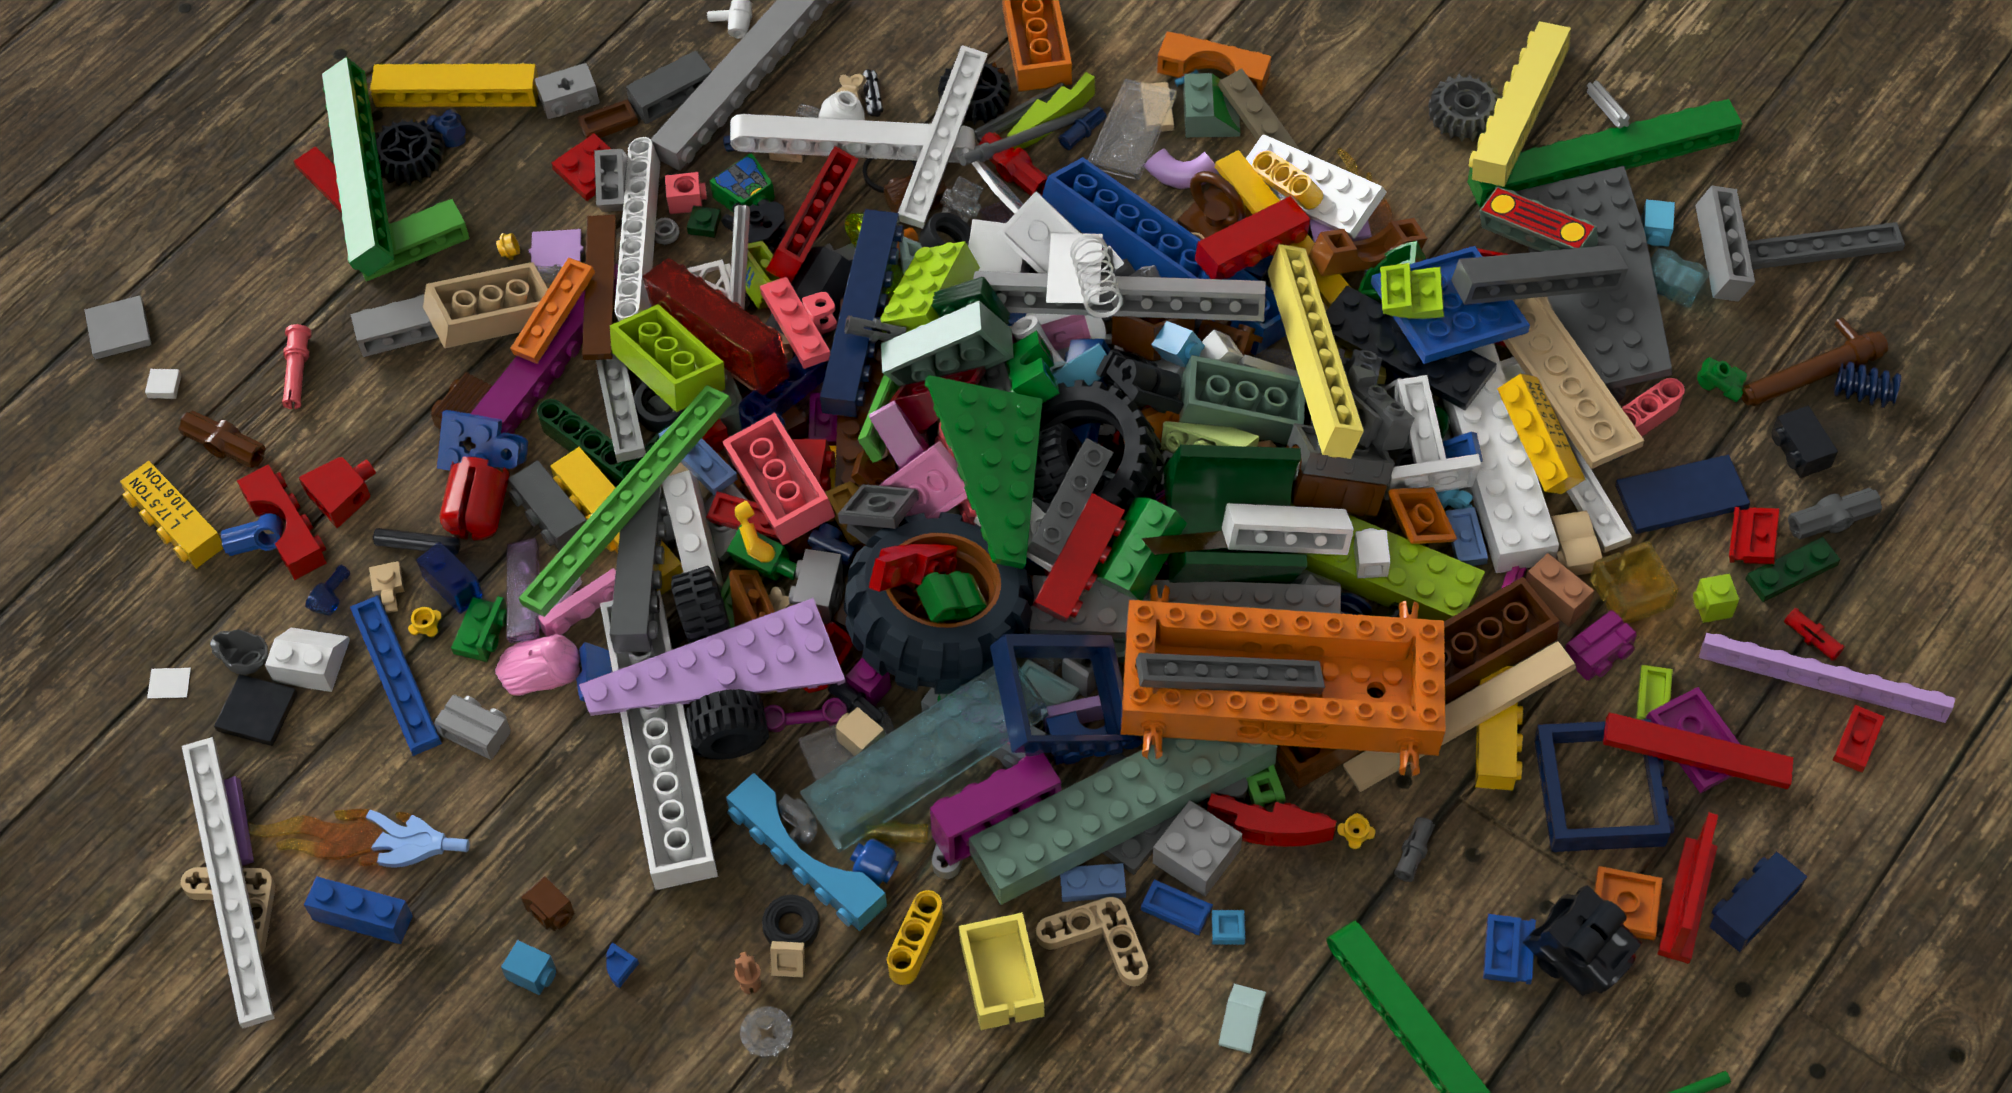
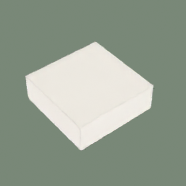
M150 369L145 390L147 398L176 399L181 379L179 369Z

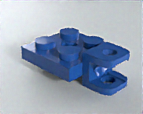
M445 410L442 412L437 469L450 471L452 461L454 464L461 463L462 457L487 459V466L496 469L497 467L512 469L526 461L528 440L516 434L505 432L501 434L502 419ZM467 437H471V442L476 444V448H472L470 451L466 450V447L463 445V441L467 440Z

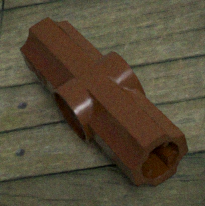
M193 410L186 412L181 418L178 428L180 434L203 444L205 449L212 455L222 459L227 456L250 468L258 467L262 462L266 451L264 444L241 434L230 422L226 420L216 422Z

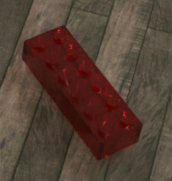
M667 258L642 276L651 307L659 304L718 356L724 362L725 369L764 396L790 377L787 367L788 359L783 352L781 344L783 339L780 333L775 328H769L763 324L756 315L746 312L739 303L730 301L719 289L710 287L702 277H696L690 273L683 264H677L672 259Z

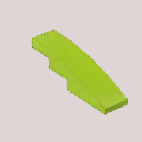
M1086 72L1071 90L1061 86L1047 103L1037 99L1008 133L1007 137L1081 109L1095 95V76ZM1050 133L1037 137L1025 143L1019 144L1017 146H1014L1013 148L1016 149L1017 147H1020L1022 149H1025L1037 143Z

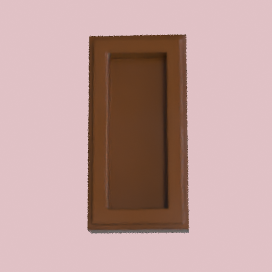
M628 99L577 117L585 138L594 133L601 138L638 125L637 116Z

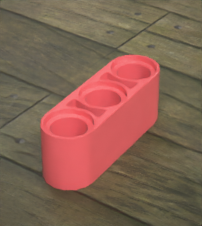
M1674 378L1663 379L1622 407L1641 436H1644L1676 414L1684 395V385Z

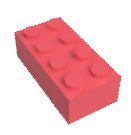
M775 413L722 441L733 465L782 545L789 543L835 517L827 495Z

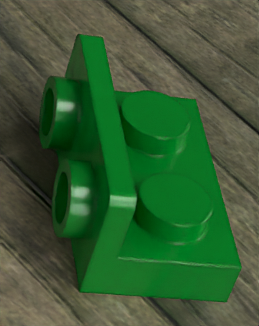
M497 596L495 602L472 598L452 644L451 650L453 654L484 662L488 661L491 652H495L498 647L501 628L507 625L510 617V610L507 608L503 597Z

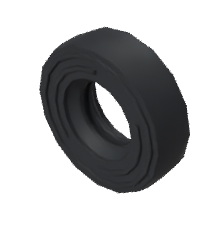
M793 894L781 896L772 901L765 909L762 919L763 933L770 945L772 941L804 943L805 949L817 938L820 928L819 914L812 902L802 896ZM788 913L798 914L803 919L802 928L793 934L784 933L779 928L780 919Z

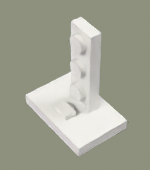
M1427 375L1399 379L1396 385L1400 402L1405 407V410L1415 417L1408 435L1414 464L1393 468L1384 494L1385 500H1389L1388 491L1391 489L1434 487L1436 492L1473 487L1481 467L1479 454L1446 459Z

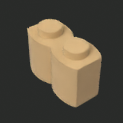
M1585 510L1551 516L1559 542L1556 560L1576 576L1600 572L1603 558L1588 512Z

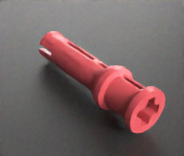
M300 324L290 325L285 331L288 340L283 356L287 360L282 405L288 409H292L293 402H295V409L301 406L304 362L308 360L310 355L307 345L312 333L310 328Z

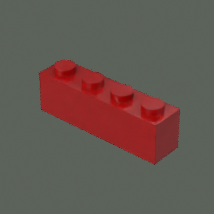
M1289 196L1198 241L1195 261L1211 279L1231 278L1236 272L1246 267H1252L1260 260L1274 255L1279 244L1289 246L1293 243L1298 244L1307 237L1311 219L1294 199Z
M1093 493L1091 494L1032 606L1064 623L1069 616L1076 617L1083 604L1079 600L1083 589L1090 591L1098 576L1093 573L1094 568L1098 562L1104 564L1112 549L1107 546L1111 536L1118 537L1126 522L1121 519L1125 510Z

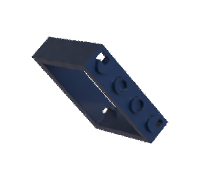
M1004 634L990 646L1012 753H1025V756H1036L1043 752H1052L1053 756H1062L1070 752H1079V755L1086 756L1096 752H1106V755H1116L1122 753L1123 748L1135 741L1134 735H1121L1123 683L1112 635ZM1016 658H1091L1107 735H1032Z
M1641 719L1643 721L1651 722V719ZM1606 721L1538 725L1534 743L1551 852L1666 846L1670 834L1674 833L1673 817L1667 814L1666 806L1669 804V793L1667 787L1662 786L1661 777L1664 776L1663 760L1643 754L1655 825L1567 829L1554 744L1603 741Z

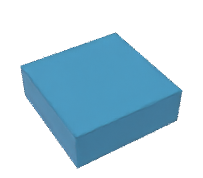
M1212 910V944H1245L1244 910Z

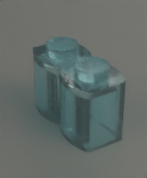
M1658 248L1650 260L1657 294L1664 295L1672 302L1683 307L1691 308L1704 288L1709 272L1699 263L1683 260L1672 250Z

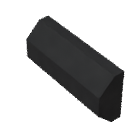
M812 247L791 285L801 302L802 298L827 292L835 304V311L832 314L836 319L840 312V299H844L852 263L844 256L830 249ZM819 302L816 304V306L823 307L826 305V303ZM771 314L764 326H771L784 335L775 317ZM820 319V322L823 324L828 322V320ZM793 350L791 362L803 367Z

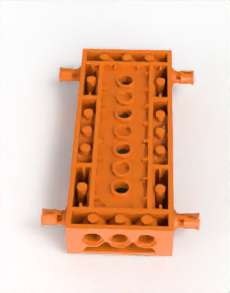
M1157 584L1150 587V601L1129 600L1121 735L1143 736V757L1148 759L1150 746L1154 745L1155 758H1161L1163 755V737L1400 753L1399 773L1401 775H1405L1407 762H1410L1412 776H1416L1420 773L1419 754L1439 755L1445 735L1444 620L1418 619L1419 604L1414 601L1411 614H1408L1406 601L1399 604V617L1169 602L1170 588L1164 585L1162 597L1159 598ZM1139 653L1320 661L1325 688L1321 694L1140 687L1136 658ZM1378 688L1384 693V696L1373 698L1368 694L1367 690Z

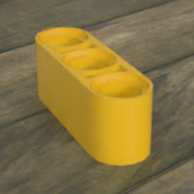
M1262 151L1255 156L1252 163L1253 169L1270 187L1285 197L1291 196L1299 206L1307 210L1316 208L1321 203L1323 191L1308 174L1272 151Z
M925 890L916 895L888 953L889 976L896 984L907 985L915 980L942 923L941 897L934 891ZM927 906L935 908V911L928 914L923 913L921 910ZM912 934H920L923 936L922 939L918 941H911L908 939V937ZM903 961L910 964L906 969H897L895 967L897 963Z

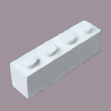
M690 470L668 476L662 485L683 572L709 566L715 574L721 591L724 583L709 522L706 519L707 514L699 481Z
M1227 503L1222 524V531L1228 550L1348 555L1354 531L1346 509Z

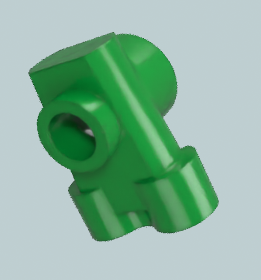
M1710 357L1703 362L1702 368L1697 374L1698 383L1703 389L1711 391L1718 388L1725 397L1734 402L1738 401L1743 394L1742 386L1747 378L1746 372L1736 366L1731 368L1726 361L1719 362Z

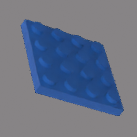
M1476 246L1410 264L1411 271L1440 267L1442 273L1445 317L1415 319L1393 316L1424 364L1529 332L1530 324L1513 300L1464 305L1451 279L1459 259L1482 257ZM1381 273L1372 275L1371 284L1382 300Z

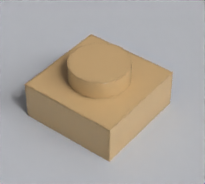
M772 941L770 948L771 976L803 977L805 971L804 943Z

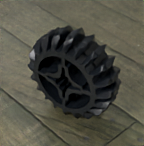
M987 61L985 62L963 124L968 120L972 121L974 125L980 120L986 124L988 118L996 119L998 113L1004 114L1005 107L1009 105L1011 95L1010 80L1008 75H1005L1003 67L997 68L995 62L990 64ZM946 68L944 76L940 78L938 87L939 102L943 96L952 69Z
M402 118L400 123H395L392 120L391 126L382 125V132H375L381 177L385 178L389 184L395 181L400 186L403 182H407L411 186L412 181L415 180L421 183L423 177L431 178V171H438L439 164L443 163L444 146L441 136L436 132L433 125H428L425 120L419 123L415 118H412L410 122Z

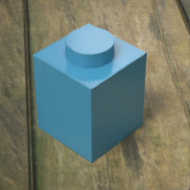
M1166 321L1151 344L1164 360L1183 368L1186 367L1191 355L1200 356L1205 347L1192 330Z
M517 940L501 966L506 980L538 995L541 994L544 987L550 986L556 974V967L551 955Z

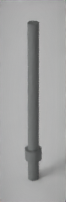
M1084 107L994 143H983L976 146L973 151L960 155L959 162L962 166L976 161L983 162L989 160L996 153L1075 123L1077 118L1082 119L1091 111L1088 107Z

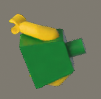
M748 501L735 507V516L741 524L727 549L735 563L749 570H757L760 575L773 581H777L780 575L794 580L796 578L797 562L789 559L790 554L783 545L756 532L754 523H749L747 520L755 515Z

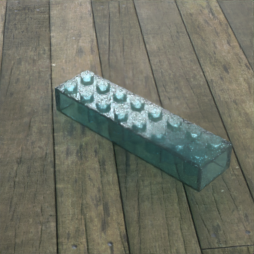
M1017 663L1031 728L1049 716L1045 701ZM994 666L800 791L805 803L838 853L1009 742Z

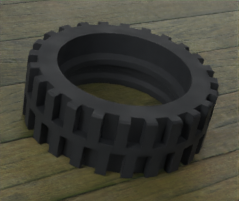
M1075 380L1072 387H1067L1064 382L1059 383V394L1042 403L1039 432L1059 423L1067 425L1070 429L1090 423H1103L1114 426L1121 433L1125 442L1123 459L1112 480L1095 495L1125 510L1121 519L1125 517L1135 498H1151L1154 500L1156 494L1152 488L1154 484L1160 485L1162 475L1157 469V466L1164 465V457L1158 450L1162 446L1159 438L1154 433L1153 427L1129 396L1125 397L1120 389L1111 386L1108 390L1104 383L1100 381H1094L1092 386H1088L1084 380ZM1034 487L1033 502L1046 513L1050 503L1042 499Z

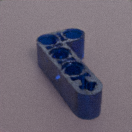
M797 356L791 359L741 400L738 406L741 429L744 430L775 413L786 430L782 415L824 381L828 361L804 369Z

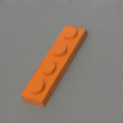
M568 257L510 349L514 355L538 364L595 274L592 266Z

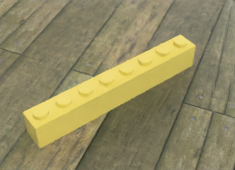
M1539 21L1535 31H1530L1527 48H1522L1519 64L1513 66L1511 81H1506L1502 94L1503 97L1502 99L1498 98L1496 101L1494 116H1489L1486 133L1480 134L1477 151H1472L1469 167L1472 168V180L1505 187L1569 50L1570 27Z

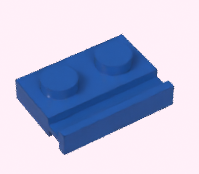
M1488 914L1483 979L1513 983L1521 981L1531 985L1534 953L1522 942L1535 929L1536 920L1526 921L1518 917Z

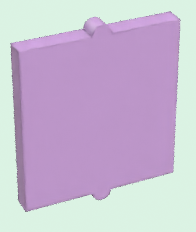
M581 229L532 232V248L529 249L531 262L534 263L538 272L560 271L568 257L581 262V253L584 252L581 245Z

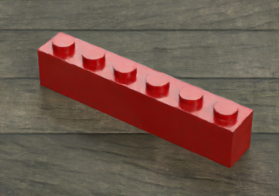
M837 146L833 147L768 264L766 271L780 279L787 277L790 283L793 281L856 166L858 158Z

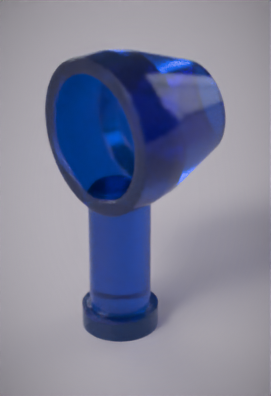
M338 565L336 571L325 583H319L311 591L306 600L305 607L315 613L332 615L340 603L339 598L333 591L344 579L350 576V571L345 566Z

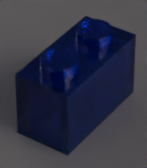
M440 541L416 559L423 578L460 614L468 609L473 597L481 599L484 596L478 578Z

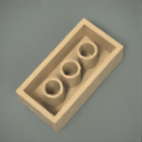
M530 262L428 283L425 289L423 309L444 348L521 332L548 288L534 263Z

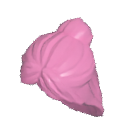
M560 634L521 641L507 648L500 656L495 674L508 693L514 696H521L535 691L552 690L576 680L580 672L579 650L573 642Z

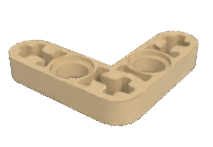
M207 867L191 868L182 875L181 887L189 898L195 900H214L212 890L208 885L210 880ZM243 868L244 877L248 883L246 887L251 909L253 907L263 909L260 918L254 920L262 954L267 942L275 894V882L266 869ZM200 878L203 883L198 884L197 888L193 889L190 884L196 883L197 879ZM263 879L266 884H262L259 890H256L253 885L258 884L259 880Z
M1106 897L1045 917L1037 924V942L1041 947L1049 950L1103 934L1122 982L1129 986H1139L1147 979L1148 963L1126 907L1120 899ZM1107 908H1111L1113 912H1116V922L1118 925L1113 927L1111 917L1106 915ZM1082 916L1090 921V925L1084 930H1077L1073 927L1072 921L1074 918ZM1062 922H1066L1067 931L1069 933L1067 935H1065V929H1063ZM1051 928L1053 932H1056V937L1050 939L1049 935H1045V929ZM1124 934L1131 939V944L1126 948H1118L1113 943V939L1117 935ZM1132 955L1134 967L1139 968L1138 975H1133L1131 971H1128L1127 957Z

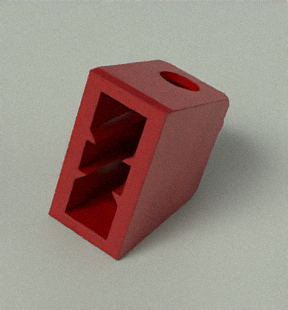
M338 457L300 476L299 480L305 494L329 521L338 528L369 500L371 495L365 481L375 475L376 471L366 459L352 468L343 457Z

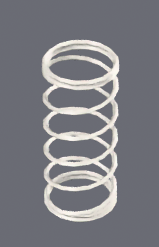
M1084 235L1078 238L1071 245L1070 257L1075 267V274L1078 277L1085 309L1093 317L1106 318L1112 316L1120 310L1123 298L1116 283V276L1113 273L1114 268L1110 263L1111 258L1108 254L1107 244L1103 238L1097 235ZM1085 239H1096V240L1086 241V242H1084L1083 244L1079 245V246L1077 247V249H1076V250L1074 251V253H1073V250H1074L1075 246H1076L1079 242H1081V241H1083V240H1085ZM1095 242L1103 245L1104 251L1093 250L1083 254L1078 260L1075 258L1077 251L1087 243ZM1090 253H1102L1099 258L1091 262L1081 261L1084 256ZM1099 262L1107 264L1102 270L1094 271L1093 273L1084 271L1087 266H1092ZM1078 265H1081V266H1084V267H1083L1082 269H1079V268H1078ZM1101 272L1110 274L1102 281L1093 283L1086 281L1090 276ZM1082 273L1088 275L1085 279L1081 278ZM1104 282L1112 283L1111 287H1098L1092 291H1089L1093 286L1097 284H1101ZM1085 283L1091 285L1087 290L1084 288ZM1109 291L1116 293L1111 300L1097 303L1090 300L1093 295H1101ZM1117 296L1119 297L1117 307L1107 313L1093 311L1088 306V302L1095 305H1104L1112 302Z

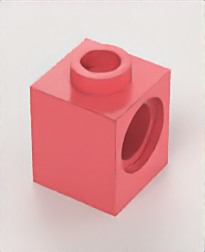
M698 172L665 175L666 197L670 214L691 212L693 206L703 207L702 200L707 199L706 184L700 183Z

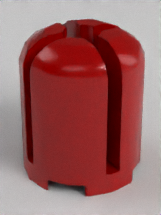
M462 457L461 463L456 464L452 461L439 515L440 523L446 531L455 537L466 540L469 532H471L473 541L484 540L494 536L498 531L509 482L508 478H510V472L505 467H503L501 472L496 468L487 466V459L477 457Z

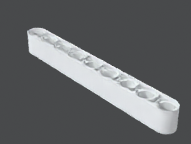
M738 114L730 121V143L733 149L742 152L829 156L833 147L837 146L857 158L918 161L931 124ZM961 126L948 162L960 163L959 156L964 154L962 150L965 146L970 151L974 150L975 132L972 128Z
M647 137L636 138L628 147L615 299V314L618 321L650 307L660 160L652 141Z

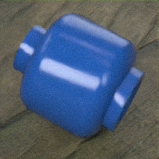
M876 839L868 840L865 846L858 843L850 857V860L855 862L852 872H863L877 886L882 882L887 884L899 864V861L895 860L896 851Z

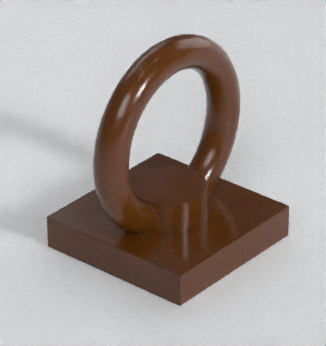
M1201 171L1196 173L1190 181V190L1195 202L1177 219V223L1189 232L1200 233L1206 238L1253 214L1245 206L1238 191L1226 179L1213 172ZM1203 182L1212 184L1204 193L1202 192L1201 184Z

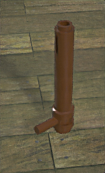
M1840 318L1835 322V326L1847 339L1843 346L1746 384L1744 389H1742L1743 394L1741 398L1745 405L1757 406L1838 373L1842 363L1843 368L1849 362H1853L1854 368H1858L1861 365L1867 364L1868 360L1875 361L1882 358L1883 354L1888 351V342L1879 331H1870L1859 335L1844 318Z

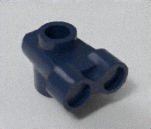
M454 109L446 110L442 116L431 115L427 119V124L433 125L436 132L442 134L446 147H457L466 141V130L461 123V116Z
M827 523L821 524L818 531L814 529L808 539V545L812 547L811 550L841 554L842 564L847 567L855 554L854 546L840 541L843 533Z

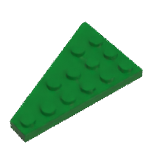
M928 375L925 380V387H928L935 404L933 407L934 411L941 421V429L949 449H952L958 464L957 471L960 478L964 481V489L972 510L976 511L982 528L980 531L983 539L988 543V552L991 560L995 564L1023 569L1027 559L1042 399Z

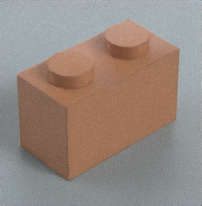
M1549 553L1527 572L1526 581L1555 616L1568 627L1589 609L1594 590Z

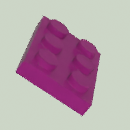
M1699 687L1650 711L1646 716V719H1651V723L1740 744ZM1679 763L1700 793L1732 777Z

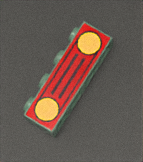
M1496 187L1479 210L1483 229L1540 252L1595 247L1598 244L1597 226L1593 225L1590 221L1575 218L1563 210H1555L1537 200H1530L1520 196L1512 190Z

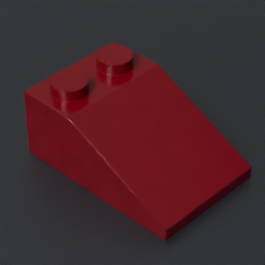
M984 365L938 377L977 385L985 374L986 368ZM925 380L901 385L889 401L895 400L920 434L925 433L926 429L939 419L933 408L935 404L928 387H925Z

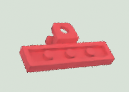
M787 277L761 285V295L803 368L805 369L828 361L830 350L821 335L837 327V320L832 314L835 311V304L827 292L815 293L802 298L801 302ZM819 302L826 303L823 307L816 306ZM820 319H827L828 322L821 324Z

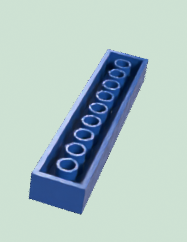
M1082 157L1047 177L1042 197L1082 233L1103 234V239L1107 246L1110 245L1121 259H1128L1135 271L1143 266L1155 265L1162 278L1211 279L1195 261L1197 244L1201 239ZM1244 269L1236 272L1231 278L1222 279L1259 281ZM1265 286L1264 321L1230 320L1232 321L1230 327L1238 328L1240 323L1255 328L1254 334L1263 337L1262 343L1253 342L1250 352L1254 355H1257L1286 336L1274 292L1268 286Z

